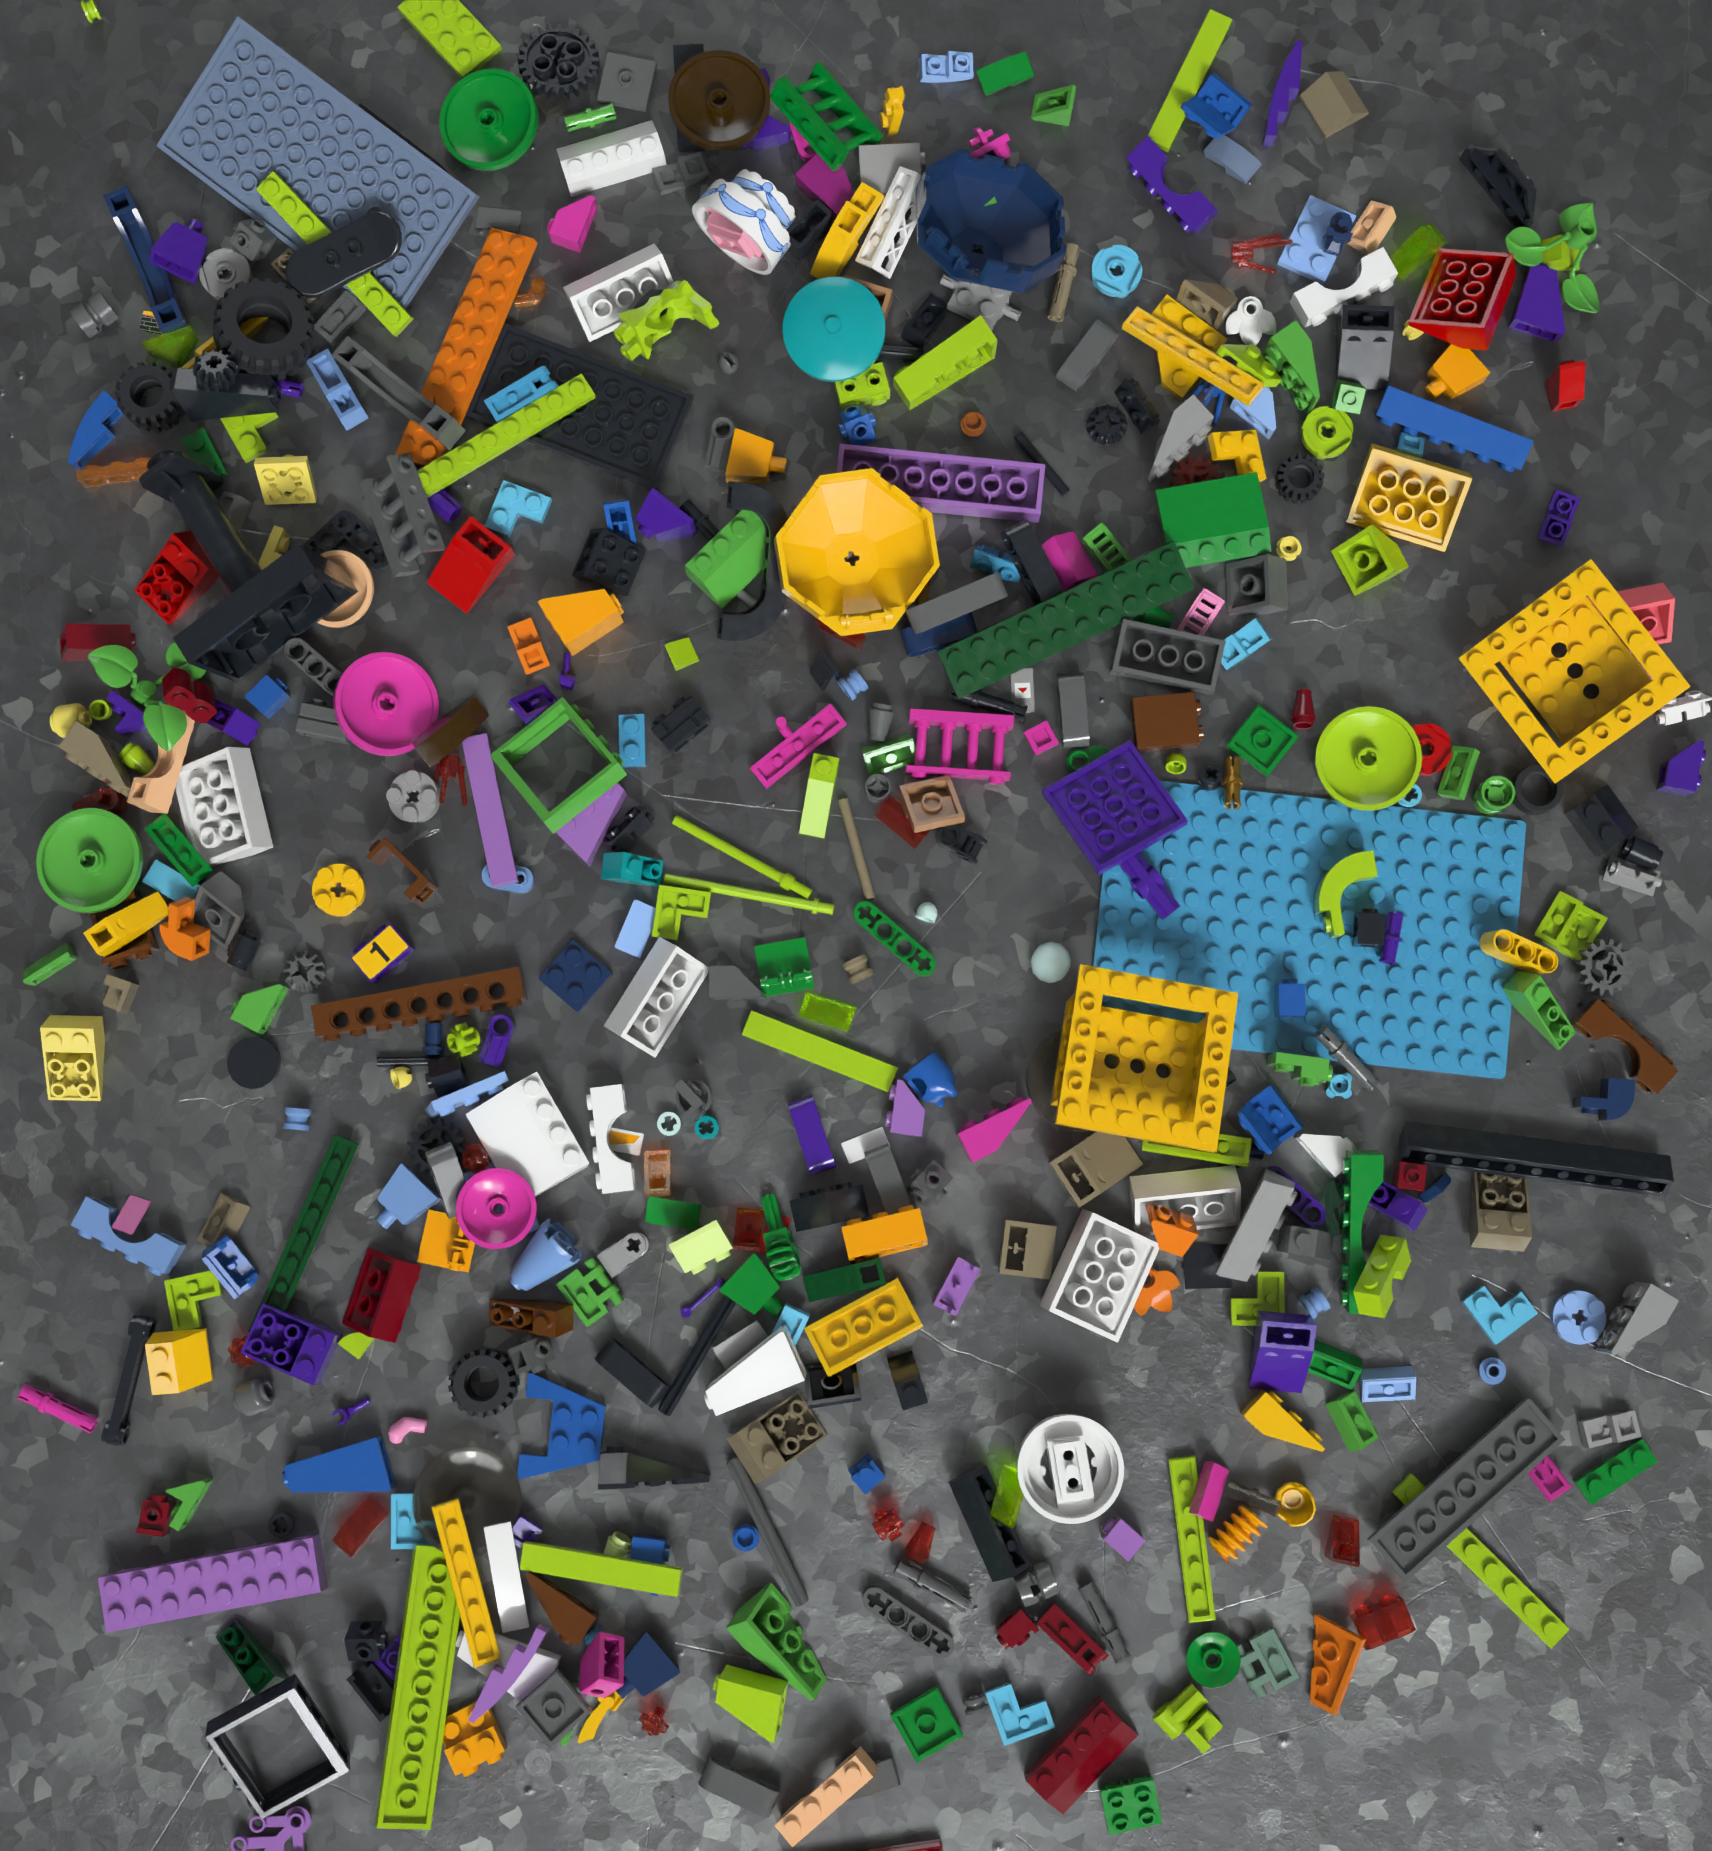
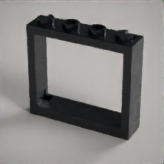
M296 1674L207 1722L206 1735L204 1737L208 1741V1748L215 1750L219 1756L218 1759L221 1767L225 1771L228 1770L230 1772L236 1789L243 1791L247 1797L250 1809L254 1808L261 1819L350 1771L349 1753ZM288 1698L328 1760L266 1793L225 1732Z

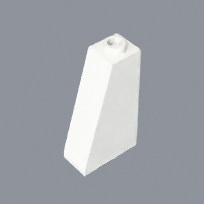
M783 1325L709 1383L704 1398L708 1408L713 1409L716 1416L805 1381L807 1372L787 1326Z
M461 1630L456 1642V1647H459L457 1656L473 1667L465 1633ZM494 1633L501 1659L476 1667L475 1669L488 1678L496 1664L504 1668L506 1667L517 1644L525 1647L528 1644ZM538 1648L533 1658L507 1692L521 1701L558 1668L562 1655Z

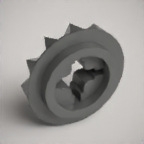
M306 950L294 952L292 956L286 959L285 966L282 969L284 981L291 989L298 992L315 990L321 985L325 977L323 960L317 954ZM299 962L305 967H312L307 972L309 981L302 975H296L300 971Z

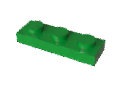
M163 813L144 829L192 887L213 871L166 813Z
M1638 1438L1573 1482L1586 1502L1592 1506L1658 1461L1642 1438Z

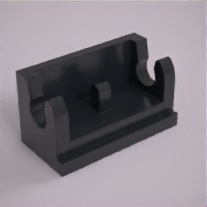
M367 1661L346 1680L379 1722H381L390 1714L394 1681L374 1661Z

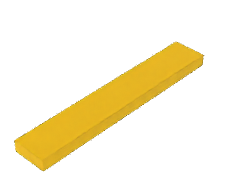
M1138 306L1122 324V329L1247 406L1251 405L1264 388L1263 382Z
M456 1498L431 1506L473 1667L476 1668L499 1660L501 1657L459 1500Z

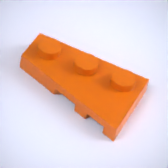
M1315 1614L1314 1625H1316L1315 1639L1313 1640L1314 1668L1311 1670L1310 1703L1332 1715H1337L1366 1638L1320 1614Z

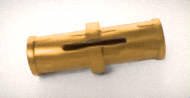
M1232 756L1224 759L1225 778L1222 780V787L1225 789L1224 807L1228 810H1231L1232 800L1233 810L1241 807L1240 788L1243 786V779L1240 777L1241 759L1235 756L1233 766Z

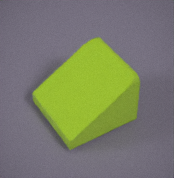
M689 637L665 644L675 671L699 662Z

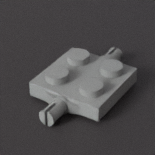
M946 274L943 275L940 284L953 290V295L947 304L948 310L970 321L981 315L991 331L1003 315L1018 321L1022 311L1009 306V298L1013 293L1012 291L954 280Z

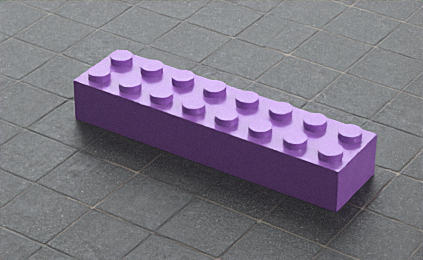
M840 444L837 473L872 468L880 474V477L891 485L894 484L910 496L913 502L921 508L924 507L929 512L1039 522L1045 464Z
M320 1533L110 1572L98 1578L106 1633L319 1593L328 1587Z

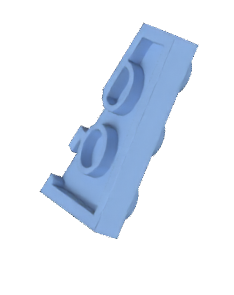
M505 1071L432 1101L425 1110L428 1119H433L439 1115L441 1117L454 1112L455 1108L463 1104L465 1106L472 1105L480 1100L479 1097L487 1093L489 1096H493L504 1090L503 1086L509 1081Z

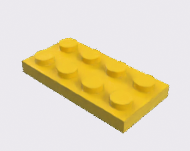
M897 1278L805 1327L804 1330L826 1374L830 1377L920 1329L923 1325Z

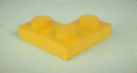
M1256 430L1212 432L1207 436L1213 461L1234 459L1238 475L1257 472L1259 482L1267 479Z

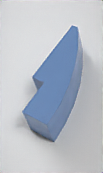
M328 349L307 360L306 363L346 431L368 419L367 414Z

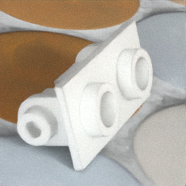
M1690 691L1685 693L1684 697H1675L1659 709L1656 721L1659 725L1663 724L1664 726L1682 722L1681 712L1683 711L1686 720L1703 717L1706 713L1710 712V706L1705 701L1712 700V697L1701 693V691Z

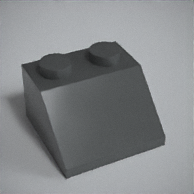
M1265 554L1226 564L1228 615H1267L1288 610L1286 559Z

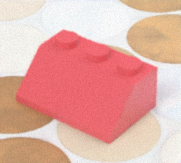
M1664 583L1617 591L1658 645L1672 642L1675 597Z

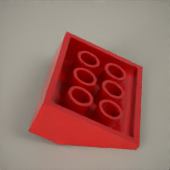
M1438 248L1408 321L1409 326L1463 349L1487 351L1516 278L1514 253Z

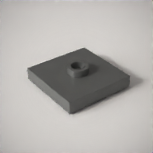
M607 52L597 102L606 105L612 103L613 106L647 112L657 62Z
M559 1668L515 1706L550 1749L593 1712V1709Z

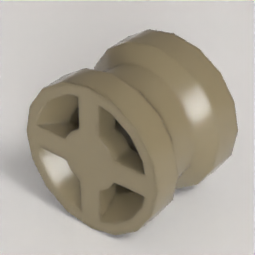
M866 954L858 956L842 965L844 970L848 971L850 975L849 981L851 984L874 974L873 969L867 964L868 958Z

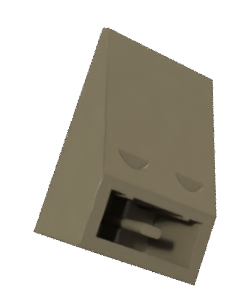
M76 721L58 746L66 752L63 757L128 797L133 779L126 766L121 763L122 759L118 757L119 753L114 744Z
M1097 1131L1048 1162L1076 1208H1080L1143 1165L1126 1137Z
M1472 1172L1469 1214L1471 1247L1524 1252L1532 1239L1527 1179Z
M798 1390L726 1439L754 1484L768 1479L827 1437V1434L812 1410L808 1409L805 1399Z

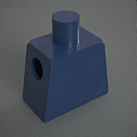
M647 1631L640 1636L624 1657V1685L616 1690L622 1699L635 1688L644 1697L680 1673L678 1667Z

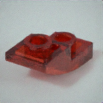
M369 1495L340 1528L332 1542L352 1559L371 1539L370 1535L388 1518L389 1512Z

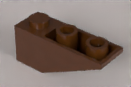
M490 1299L489 1325L556 1338L573 1330L574 1304L554 1300Z

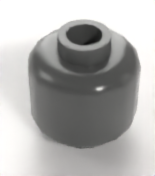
M254 1377L244 1381L235 1388L233 1405L246 1416H253L263 1412L272 1406L273 1399L275 1398L274 1387L268 1380L262 1377Z

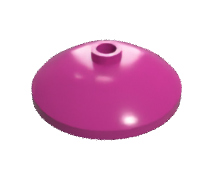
M502 1168L483 1170L472 1176L462 1187L456 1203L457 1220L463 1233L475 1244L489 1249L507 1248L520 1242L532 1229L537 1215L536 1197L530 1184L519 1174ZM499 1203L504 1207L501 1214L495 1212V1206Z

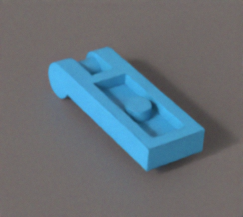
M546 366L539 367L484 400L497 423L559 387L556 381H552L550 378V371ZM541 381L543 386L537 389L534 383Z

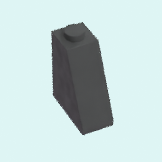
M1281 1225L1277 1251L1330 1260L1334 1234L1309 1228Z

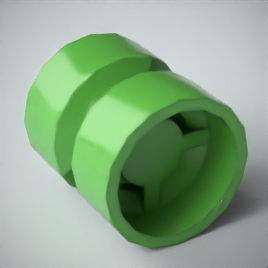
M1492 776L1475 788L1472 796L1473 804L1483 814H1496L1513 802L1515 788L1506 777Z

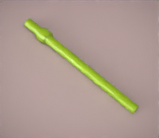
M676 815L673 825L775 880L785 890L789 891L791 889L807 899L810 897L813 890L796 881V877L791 874H783L679 815Z

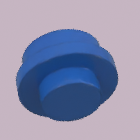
M747 1523L739 1525L734 1530L732 1536L735 1547L741 1551L753 1550L759 1542V1532L756 1527Z

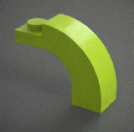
M1373 850L1355 853L1342 859L1332 866L1321 879L1315 894L1314 911L1315 914L1325 913L1326 917H1323V927L1325 932H1329V938L1340 937L1345 934L1340 908V900L1344 889L1350 883L1372 880L1378 876Z

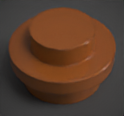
M971 411L962 417L960 427L965 435L977 437L984 432L986 421L982 414Z

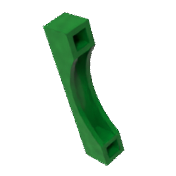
M1346 1150V1158H1342V1173L1346 1174V1184H1342L1341 1187L1342 1200H1345V1211H1341V1225L1345 1227V1237H1341L1340 1247L1341 1252L1345 1253L1344 1263L1340 1265L1341 1279H1344V1290H1340V1304L1344 1306V1309L1349 1314H1359L1353 1291L1366 1265L1361 1241L1363 1217L1370 1199L1383 1182L1384 1155L1378 1150Z

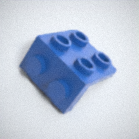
M1213 73L1196 96L1183 102L1181 109L1185 111L1184 114L1188 119L1202 125L1206 134L1213 138H1221L1238 127L1253 104L1220 76Z
M1273 1084L1253 1096L1237 1111L1240 1125L1245 1130L1251 1132L1258 1149L1262 1152L1265 1151L1268 1155L1273 1153L1283 1141L1304 1127Z

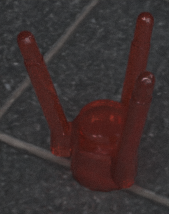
M1277 234L1232 242V263H1238V268H1249L1276 274V269L1248 262V260H1253V249L1289 245L1293 241L1292 239L1279 240L1282 238V235Z
M446 755L442 758L439 764H436L433 779L438 784L439 778H442L439 802L444 803L448 780H454L456 775H458L462 804L467 806L464 779L465 766L460 765L461 759L457 756Z

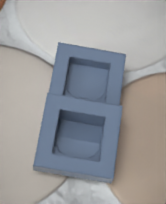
M1225 135L1221 138H1214L1204 149L1206 158L1225 167L1226 174L1245 184L1261 166V162L1255 156Z

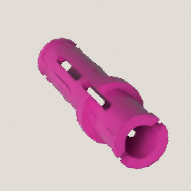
M27 1383L22 1387L17 1398L38 1408V1412L51 1414L89 1434L93 1432L99 1420L98 1417L55 1398L53 1393H45Z

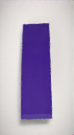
M1297 40L1275 86L1265 121L1262 146H1273L1277 136V123H1284L1288 114L1289 100H1295L1300 89L1302 41Z

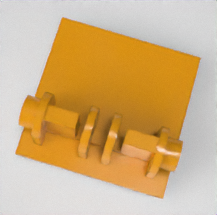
M428 1210L417 1262L469 1273L475 1243L463 1233L457 1216L448 1219L446 1213Z

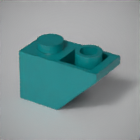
M626 852L604 853L601 879L626 884L659 886L662 880L663 860Z

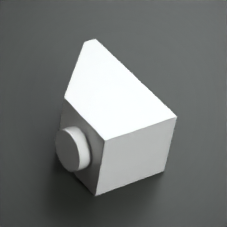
M1299 1134L1295 1137L1299 1144L1330 1178H1335L1342 1172V1158H1346V1150L1357 1149L1347 1137L1343 1139L1341 1136Z

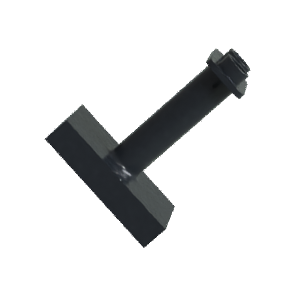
M164 450L155 454L147 462L148 470L139 478L141 486L175 505L230 592L229 596L173 637L188 664L234 682H239L283 649L288 640L299 637L358 592L342 566L299 543L262 570L213 494L224 483L220 473L180 451Z

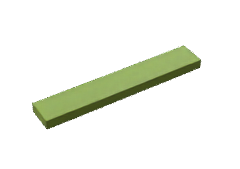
M1209 10L1148 134L1154 143L1166 152H1169L1186 117L1185 111L1181 109V105L1197 95L1232 24L1233 19L1214 10Z
M752 1010L742 1033V1036L885 1092H889L898 1067Z
M1194 1455L1168 1458L1187 1620L1189 1623L1216 1620L1203 1518L1189 1513L1198 1484L1196 1458Z
M531 1541L523 1543L520 1570L678 1597L680 1594L683 1572L681 1567Z

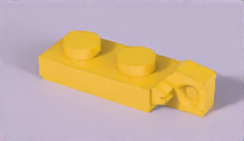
M903 86L899 88L892 87V89L888 88L884 94L885 100H883V110L879 113L881 127L886 129L887 137L898 134L904 113L902 106L905 97Z

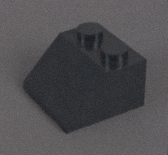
M1606 785L1565 814L1595 857L1606 852L1638 828L1609 785Z

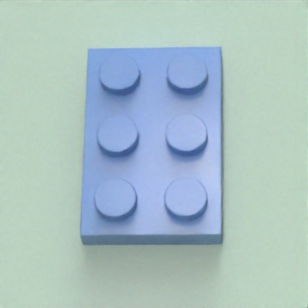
M1310 195L1277 265L1324 285L1337 256L1323 252L1327 238L1322 237L1323 231L1329 226L1332 216L1338 212L1349 214L1352 222H1354L1356 215Z

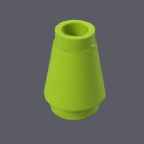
M133 741L127 744L118 755L122 759L121 763L142 776L148 774L155 766V763L140 744L136 745Z

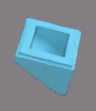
M1400 432L1395 450L1422 458L1425 438Z

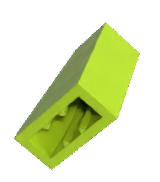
M726 1665L722 1674H717L714 1681L713 1690L717 1691L715 1703L767 1741L775 1742L782 1727L788 1681Z

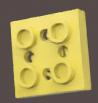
M287 454L283 457L255 458L254 466L265 505L316 503L317 493L307 456Z

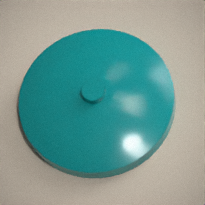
M844 277L821 278L804 286L790 301L783 319V339L792 361L805 374L825 382H842L863 374L877 360L885 342V318L878 300L865 286Z

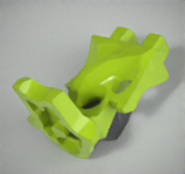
M676 280L668 288L651 289L637 302L633 310L620 313L618 316L621 324L613 333L617 340L623 344L620 347L623 356L633 361L639 354L649 359L652 345L663 336L671 333L674 322L679 318L696 319L709 329L717 327L719 321L712 313L711 303L696 293L686 280ZM667 308L666 314L660 316V313Z

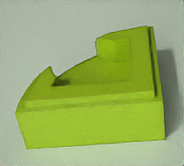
M355 1332L343 1337L337 1344L357 1359H360L375 1338Z

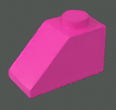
M590 195L559 209L555 218L550 219L547 232L553 244L581 253L598 208L594 196Z

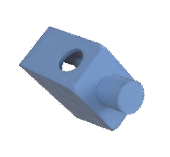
M401 1163L377 1198L385 1209L375 1219L386 1229L396 1219L403 1225H408L441 1199L407 1164Z

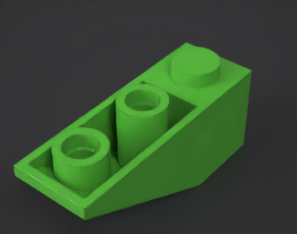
M1518 971L1502 988L1514 1008L1557 1050H1560L1576 1033L1541 975Z

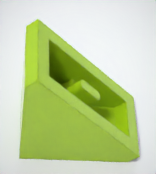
M1563 235L1541 240V246H1546ZM1565 240L1542 252L1543 261L1541 263L1557 271H1571L1580 249H1571ZM1579 263V265H1578L1576 271H1579V270H1580V263Z

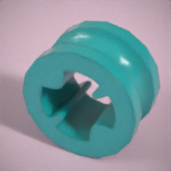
M702 1116L695 1123V1132L702 1139H712L719 1132V1123L712 1116ZM711 1121L713 1123L711 1127H714L713 1132L703 1134L701 1132L703 1128H700L701 1123Z

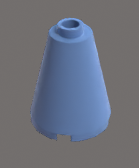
M547 1219L541 1224L510 1270L511 1284L518 1290L528 1291L578 1263L583 1258V1252L581 1248L577 1251L574 1247V1244L577 1242L575 1238L560 1223L555 1221L553 1224H550V1219Z

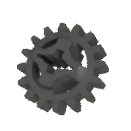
M1595 939L1594 943H1586L1587 951L1579 950L1578 952L1582 959L1575 960V963L1580 965V969L1576 970L1575 974L1582 975V978L1578 981L1579 984H1587L1585 990L1594 991L1595 995H1613L1614 991L1621 992V983L1629 984L1626 975L1633 974V971L1628 969V965L1632 964L1633 960L1626 959V956L1630 953L1629 950H1621L1623 944L1614 943L1613 939Z

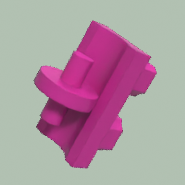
M977 127L973 130L975 138L968 141L969 145L973 148L979 144L981 148L970 153L969 157L982 159L984 154L992 151L994 156L1004 158V160L1011 156L1007 144L1010 138L1007 133L988 143L987 139L994 136L991 129L983 132L980 127Z

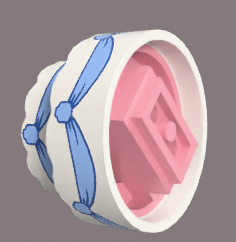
M743 169L731 182H726L723 179L716 180L692 207L695 220L711 241L733 260L753 272L763 275L770 274L791 246L787 228L796 217L794 215V207L789 205L786 196L777 191L772 182L762 179L756 172H749L747 169Z

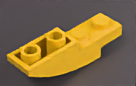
M861 182L850 202H845L830 228L811 269V276L816 279L839 277L859 245L858 239L884 200L882 193Z

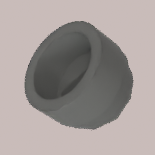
M726 351L719 357L718 362L722 372L732 374L737 371L739 359L735 353ZM729 357L734 365L730 366L725 358Z

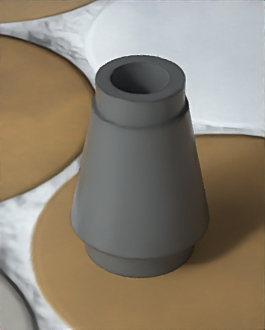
M872 703V709H869V739L885 742V737L894 715L892 712L893 706Z

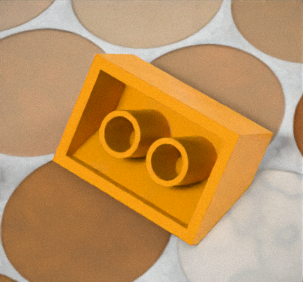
M913 1205L899 1208L898 1213L888 1215L887 1212L872 1215V1220L862 1222L861 1218L849 1220L846 1222L847 1226L841 1227L851 1264L928 1245L920 1208L914 1209Z

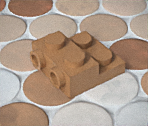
M950 775L936 776L928 780L900 785L899 800L905 817L909 818L914 833L964 822L965 815Z

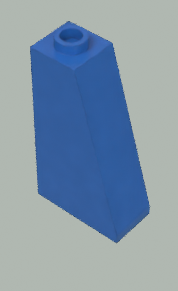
M382 1435L289 1463L284 1466L285 1471L282 1472L283 1482L286 1487L290 1488V1492L389 1491L397 1487Z

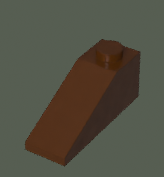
M529 1571L526 1578L555 1631L560 1633L559 1638L569 1645L573 1643L579 1645L599 1613L542 1574Z

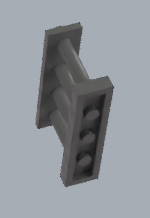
M411 454L389 455L386 457L391 469L388 475L382 478L363 479L359 484L393 577L415 575L420 571L416 561V557L420 553L443 551L445 546ZM394 483H396L400 493L395 500L389 488ZM403 506L408 515V519L404 523H402L398 512ZM413 529L417 543L411 547L407 534Z

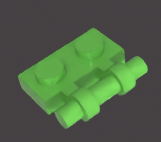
M593 1257L585 1262V1265L590 1270L587 1275L584 1276L579 1268H577L556 1284L566 1300L574 1304V1311L586 1327H589L609 1312L603 1303L610 1298L615 1306L624 1301L618 1292L620 1290L616 1283L612 1284L604 1273L606 1270L603 1265H598ZM594 1279L598 1281L604 1290L599 1296L590 1285V1282Z

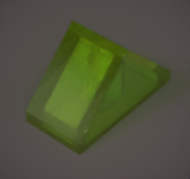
M190 325L142 341V344L151 356L181 368L186 364L199 338Z

